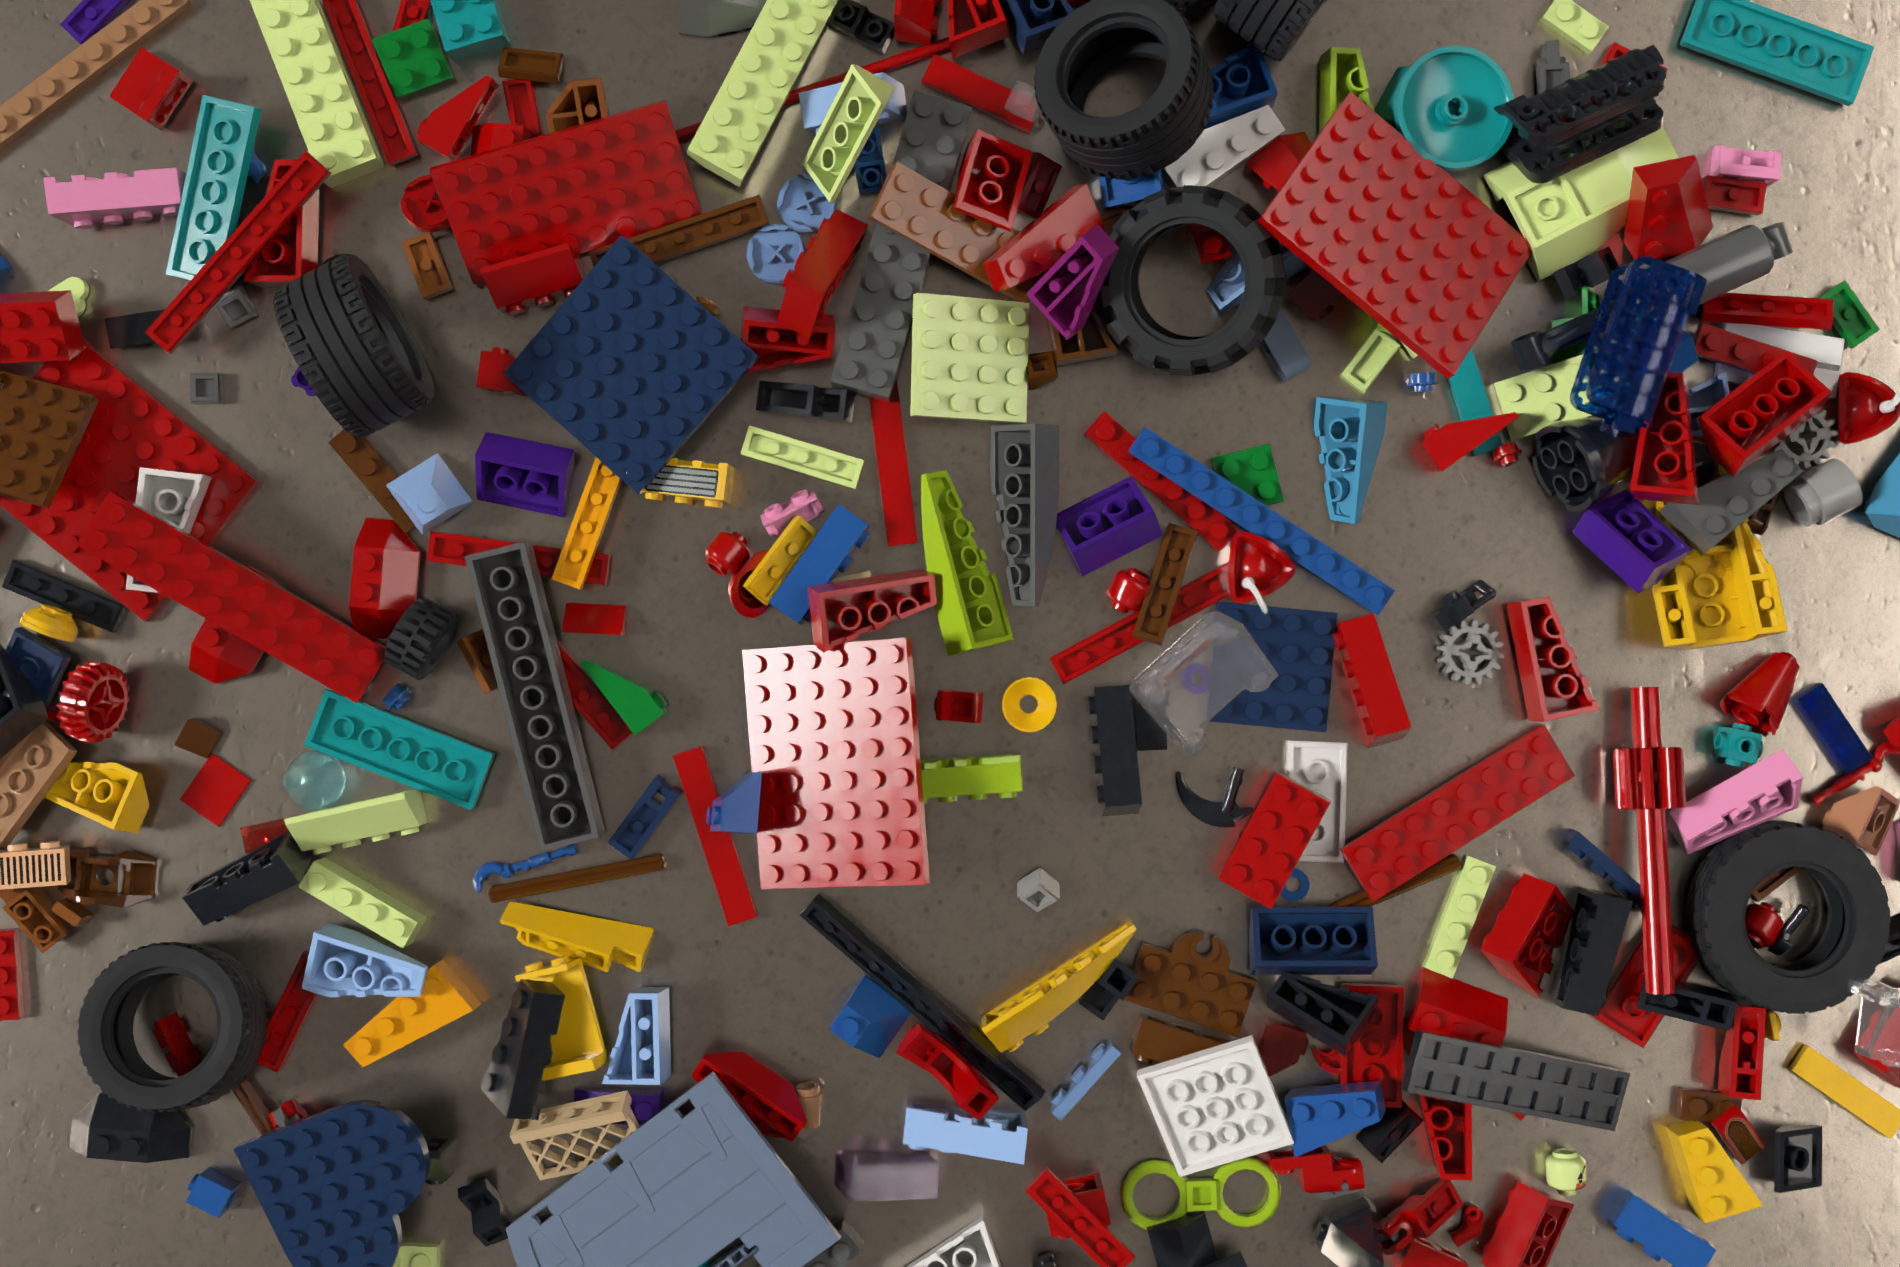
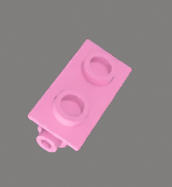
M813 488L808 491L806 489L800 490L791 496V500L781 505L780 503H775L764 510V514L760 515L763 526H767L766 530L770 537L775 535L779 537L795 515L801 516L806 522L820 516L819 513L824 511L820 501L817 500L818 498Z

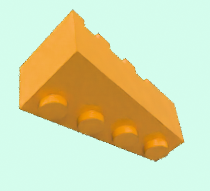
M442 959L428 969L421 996L395 998L346 1041L343 1046L363 1068L474 1011L482 1003Z

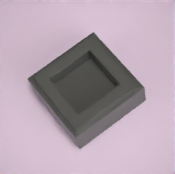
M190 373V403L224 404V374Z

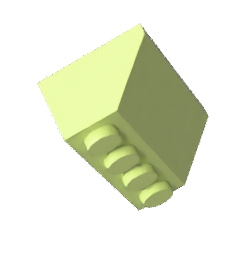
M418 789L284 819L286 827L301 851L313 850L314 855L332 851L331 845L342 843L343 848L360 845V839L371 837L372 842L390 838L389 832L398 830L401 831V836L419 832V826L428 823L422 794Z

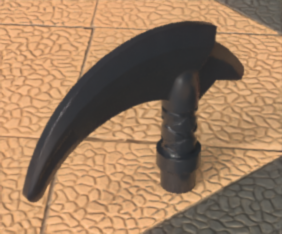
M1232 768L1231 775L1228 776L1227 780L1229 782L1225 798L1222 802H1213L1201 798L1188 787L1180 771L1176 772L1179 796L1188 811L1200 821L1216 827H1236L1234 822L1247 817L1253 812L1252 807L1240 808L1235 802L1239 787L1243 782V769Z

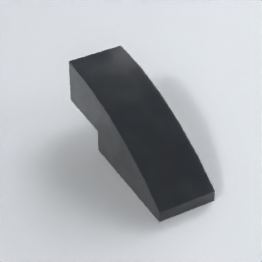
M759 381L756 411L852 423L856 393L846 389L823 388L815 385Z

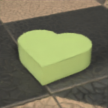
M70 277L48 290H71L77 316H81L86 309L84 299L89 294V286L86 281L77 277Z

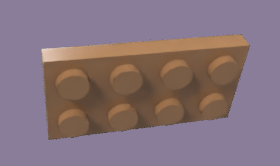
M46 720L4 755L0 761L1 848H7V845L12 842L78 752Z

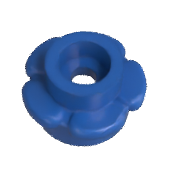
M1435 372L1410 374L1408 386H1414V392L1432 391V385L1438 384V381H1435Z
M400 683L396 684L382 700L388 705L387 709L391 710L392 707H395L399 710L410 699V696L406 694L409 688H404Z

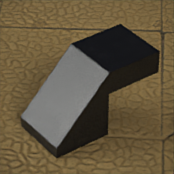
M1608 246L1557 270L1553 274L1567 300L1582 293V287L1593 288L1622 272Z
M1162 680L1132 681L1137 751L1167 750L1166 708Z
M1115 958L1101 977L1081 996L1078 1003L1101 1020H1104L1118 999L1124 1000L1140 975Z
M484 1178L458 1188V1199L471 1212L473 1234L481 1243L487 1247L508 1239L506 1228L510 1225L499 1193L492 1184Z

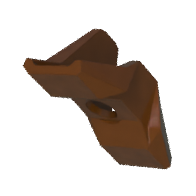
M91 847L69 850L71 882L67 885H59L58 890L72 903L77 904L80 902L81 905L88 906L102 904L127 908L154 897L157 859L128 850L114 857L94 855L91 852ZM102 868H108L113 872L114 879L109 885H103L98 880V873Z

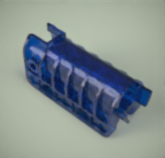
M1649 256L1639 257L1629 265L1620 266L1612 272L1570 393V402L1575 409L1603 419L1599 432L1616 438L1618 431L1634 434L1636 427H1650L1686 319L1697 312L1707 283L1706 278L1693 271ZM1644 264L1647 265V266H1646V269H1644V268H1642V269H1641V268H1638V267H1640V266H1642V265H1644ZM1624 274L1623 280L1618 279L1619 276ZM1612 300H1615L1612 312L1610 314L1608 309L1609 304ZM1604 333L1603 339L1598 338L1599 334ZM1592 359H1595L1592 371L1590 373L1588 368L1589 362ZM1586 391L1589 402L1582 404L1583 398L1578 395Z

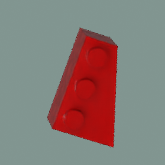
M948 0L949 44L953 59L1009 37L1007 20L999 0Z

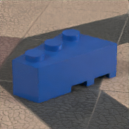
M1631 1192L1613 1220V1225L1618 1228L1615 1233L1630 1243L1634 1239L1645 1246L1643 1252L1658 1262L1661 1258L1672 1264V1267H1706L1716 1252V1248L1711 1242L1691 1232L1689 1228L1676 1222L1663 1211Z

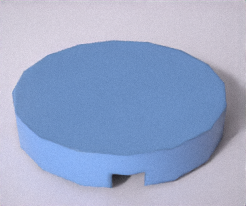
M802 173L792 179L790 178L783 184L778 194L777 206L781 219L788 227L797 233L809 235L818 233L823 219L831 217L837 209V200L834 203L829 202L809 173Z
M771 224L760 228L751 237L747 246L746 256L749 267L757 278L767 284L781 285L788 270H795L796 260L801 252L806 253L803 239L792 228L782 224Z

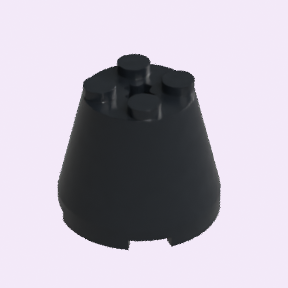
M1606 414L1552 423L1539 430L1534 437L1537 440V454L1532 456L1534 469L1541 485L1550 497L1556 495L1566 504L1567 510L1583 511L1597 504L1633 471L1639 438L1634 430L1633 421L1626 414L1621 416Z

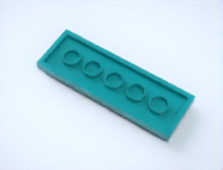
M1696 0L1680 42V46L1846 106L1852 105L1856 99L1874 46L1747 0Z
M206 95L202 96L166 269L167 275L191 281L236 230L261 109Z
M325 689L304 743L306 747L469 810L475 809L496 754L359 701L355 703L330 689Z

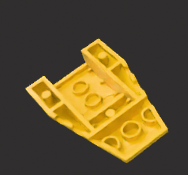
M1719 463L1718 470L1712 481L1726 475ZM1656 501L1655 516L1692 548L1691 552L1657 584L1652 586L1664 648L1689 650L1744 643L1788 631L1775 571L1771 563H1767L1761 551L1763 547L1758 537H1754L1747 523L1749 521L1748 518L1709 551L1700 556L1659 512L1669 502Z

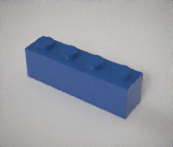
M838 504L769 603L798 624L802 625L804 621L809 623L811 615L808 586L834 583L832 580L839 571L845 573L853 561V558L850 556L856 547L861 549L871 535L868 533L870 526Z

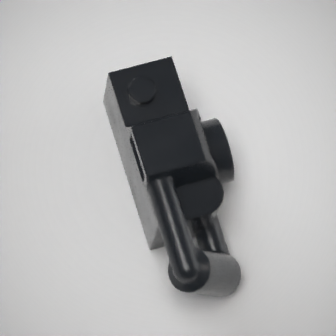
M1478 580L1460 593L1454 590L1441 599L1443 607L1429 617L1439 631H1446L1496 596V590L1485 581ZM1478 591L1483 596L1478 599L1474 592Z

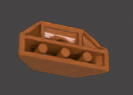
M602 78L570 80L546 111L549 133L610 116Z

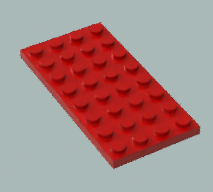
M666 100L433 166L429 169L473 285L484 282L480 268L565 243H569L578 254L613 244L621 235L628 239L702 214Z

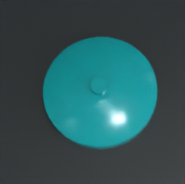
M1465 46L1437 48L1415 61L1400 79L1393 103L1396 129L1412 144L1413 149L1425 159L1432 160L1435 165L1440 166L1442 169L1447 171L1469 169L1492 157L1507 140L1513 123L1504 115H1499L1494 110V107L1513 100V90L1501 67L1486 54Z

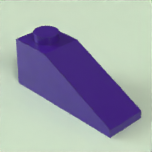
M664 1087L574 1088V1102L628 1090L632 1098L630 1107L639 1125H643L665 1108ZM625 1120V1121H621V1122L613 1123V1124L628 1125V1123H627L626 1120Z

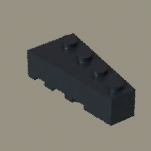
M288 830L190 884L182 899L203 926L214 921L216 923L220 922L231 913L299 884L303 875L308 871L307 867L312 859V855L308 850L301 851Z
M1577 886L1554 1004L1563 1009L1599 1016L1600 1010L1606 1002L1607 986L1633 901L1613 893Z
M520 979L517 990L513 993L512 1004L507 1018L503 1021L498 1043L492 1051V1059L487 1073L483 1076L481 1090L506 1118L539 1119L540 1108L536 1107L538 1094H544L546 1081L542 1080L545 1063H551L553 1051L550 1038L551 1035H557L565 995L552 982Z

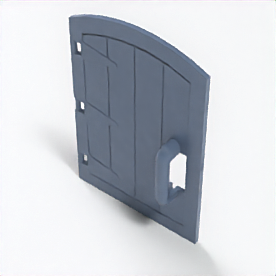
M714 1071L506 1228L517 1267H698L738 1237L742 1240L739 1244L707 1267H738L752 1256L756 1258L762 1267H802L841 1238L838 1231ZM690 1099L695 1109L683 1116L677 1108ZM616 1154H619L624 1162L612 1170L606 1162ZM548 1206L553 1215L542 1223L536 1214Z

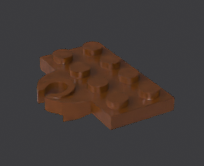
M1202 930L1189 933L1184 932L1175 940L1171 950L1141 942L1132 968L1140 977L1124 1000L1238 1037L1257 980L1256 978L1229 970L1230 959L1226 946L1216 935L1213 934L1211 938L1212 950L1205 955L1199 954L1196 951L1197 944L1203 940L1204 933Z

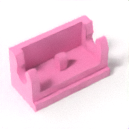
M1715 145L1712 147L1709 175L1767 183V186H1770L1781 180L1782 154L1781 151L1763 152Z

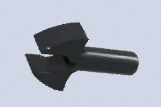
M1803 904L1797 906L1783 924V928L1774 944L1767 949L1768 951L1779 956L1790 949L1792 946L1790 942L1791 935L1810 912L1807 906Z

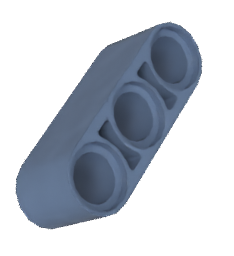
M1280 307L1276 322L1260 344L1280 378L1287 382L1310 369L1312 362Z

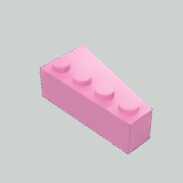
M178 168L137 170L133 172L134 177H130L126 173L117 172L104 173V179L86 177L85 175H71L72 182H59L56 180V177H44L48 214L73 225L75 229H91L94 227L93 224L103 222L105 225L123 224L124 219L134 218L136 221H148L153 219V215L163 214L166 217H177L186 173Z
M1781 749L1686 802L1684 808L1672 809L1668 815V828L1685 854L1689 855L1798 808L1803 776L1784 750Z

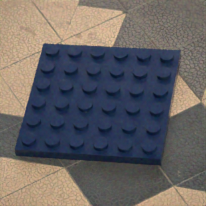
M621 235L503 374L632 490L641 495L760 357L634 244Z

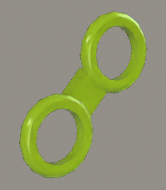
M1246 1157L1223 1164L1218 1168L1214 1177L1209 1178L1179 1177L1173 1164L1168 1161L1154 1159L1142 1162L1129 1171L1122 1183L1120 1198L1123 1211L1131 1222L1147 1230L1146 1227L1184 1217L1187 1212L1217 1211L1222 1219L1233 1226L1249 1228L1261 1225L1273 1216L1280 1204L1282 1190L1277 1174L1271 1170L1267 1163L1255 1157ZM1244 1169L1254 1170L1263 1175L1269 1188L1268 1199L1263 1207L1249 1214L1236 1213L1228 1208L1222 1194L1228 1177L1236 1171ZM1153 1173L1165 1174L1172 1178L1179 1189V1199L1174 1210L1166 1216L1158 1218L1147 1217L1142 1214L1133 1202V1191L1138 1181L1144 1176Z

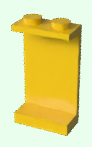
M568 955L551 959V964L543 965L542 961L534 962L525 966L526 971L515 976L516 982L520 981V979L552 982L565 995L557 1035H551L550 1038L553 1051L552 1063L544 1067L542 1080L544 1081L594 1071L609 1062L581 957L569 960Z

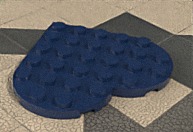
M351 1101L241 1142L234 1148L238 1160L293 1267H392L402 1245V1227L398 1214L409 1207L421 1193L430 1169V1157L426 1141L416 1124L400 1110L395 1112L381 1106V1102Z

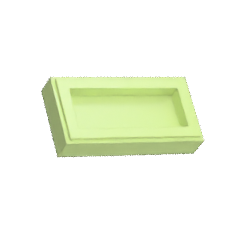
M1375 328L1339 377L1362 394L1366 393L1401 345L1383 331L1376 330Z

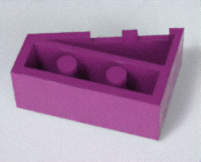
M1099 225L1082 235L1026 293L1067 340L1084 327L1119 250V247Z

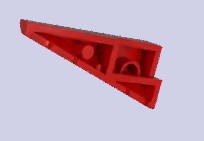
M1305 132L1280 135L1249 159L1244 168L1248 173L1254 171L1264 179L1263 185L1266 188L1271 189L1274 187L1279 191L1311 146V142Z

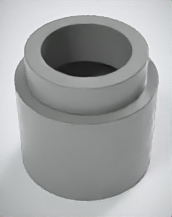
M1832 458L1798 475L1792 480V484L1784 489V497L1789 510L1795 519L1806 527L1813 524L1823 525L1862 504V492L1856 477L1845 463L1836 458Z

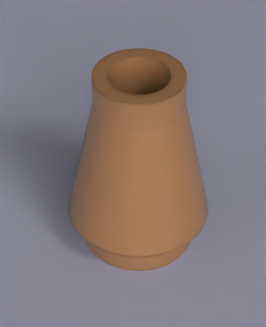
M816 1081L801 1082L796 1085V1093L807 1119L803 1128L814 1129L820 1126L823 1090Z

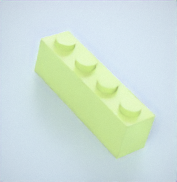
M326 857L313 861L299 885L300 889L402 949L413 943L427 919L426 916Z

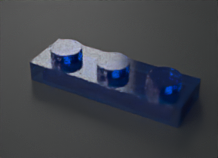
M1823 683L1815 684L1793 699L1842 774L1848 775L1872 759V756Z

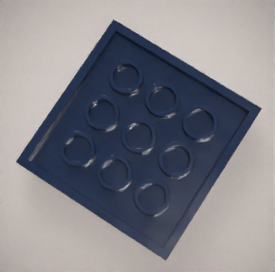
M1217 602L1210 666L1211 682L1208 688L1205 721L1326 732L1335 647L1333 633H1336L1338 613L1267 606L1268 613L1264 614L1259 605Z

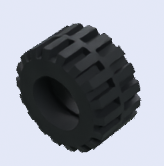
M426 597L419 598L404 612L392 631L385 650L386 663L417 680H422L437 667L447 652L457 630L458 615Z

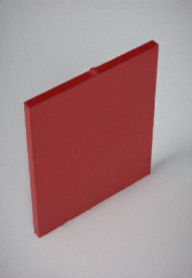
M212 753L179 800L198 812L199 815L201 814L210 822L220 827L252 780Z

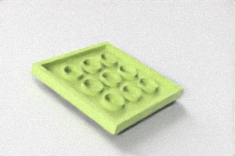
M929 293L913 294L910 416L1018 424L1027 423L1028 378L1026 367L1028 363L1030 303Z

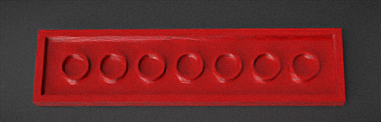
M1540 724L1340 848V851L1370 901L1374 902L1570 780L1575 774L1546 726Z

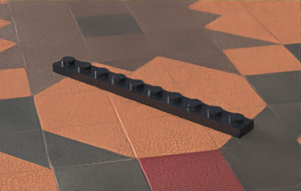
M817 894L801 912L800 916L933 1032L955 1048L971 1065L1024 1111H1027L1043 1097L1046 1091L1034 1079L1022 1071L1011 1059L1000 1053L988 1039L977 1032L966 1020L954 1012L943 1000L939 999L920 980L909 973L898 961L886 953L875 941L871 940L820 894Z

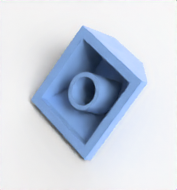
M438 453L386 485L422 535L473 502Z

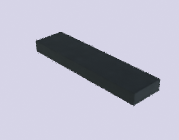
M14 559L2 585L7 590L41 604H49L68 611L73 617L112 633L117 632L127 608L117 600Z

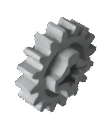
M1819 411L1769 451L1773 453L1782 449L1801 469H1807L1810 465L1812 467L1821 464L1820 458L1826 459L1831 456L1826 449L1836 447V444L1830 441V437L1837 435V431H1830L1829 429L1834 420L1825 421L1824 417L1827 411ZM1799 434H1804V439H1800Z
M1462 620L1458 622V629L1455 626L1448 629L1450 632L1449 636L1440 635L1441 640L1445 643L1444 646H1436V650L1443 652V656L1439 657L1437 662L1446 663L1442 672H1453L1451 680L1458 681L1462 677V683L1469 685L1473 678L1475 684H1481L1482 676L1487 679L1493 678L1491 669L1500 670L1501 666L1496 663L1497 658H1504V654L1498 653L1497 648L1502 647L1504 644L1503 642H1495L1494 639L1499 634L1497 631L1487 632L1489 629L1488 623H1483L1478 627V620H1471L1468 627L1466 621ZM1465 633V635H1463V640L1460 641L1457 645H1454V641L1461 634ZM1481 636L1486 641L1488 649L1481 642ZM1470 648L1475 650V652H1481V655L1470 656L1464 652H1459V649L1465 650ZM1452 655L1459 661V668L1455 665ZM1484 659L1487 660L1485 665L1477 670L1478 664Z

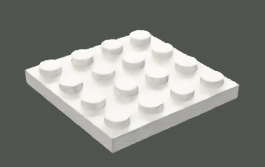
M1253 1035L1137 1070V1078L1179 1177L1294 1144L1288 1122Z

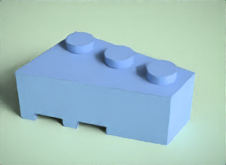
M640 987L628 994L618 1028L619 1034L615 1047L612 1048L611 1061L602 1084L661 1085L671 1078L669 987Z

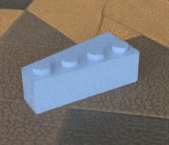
M907 1101L903 1144H907L909 1148L915 1150L930 1148L944 1153H959L1024 1165L1028 1132L1026 1113L989 1110L979 1121L959 1106Z

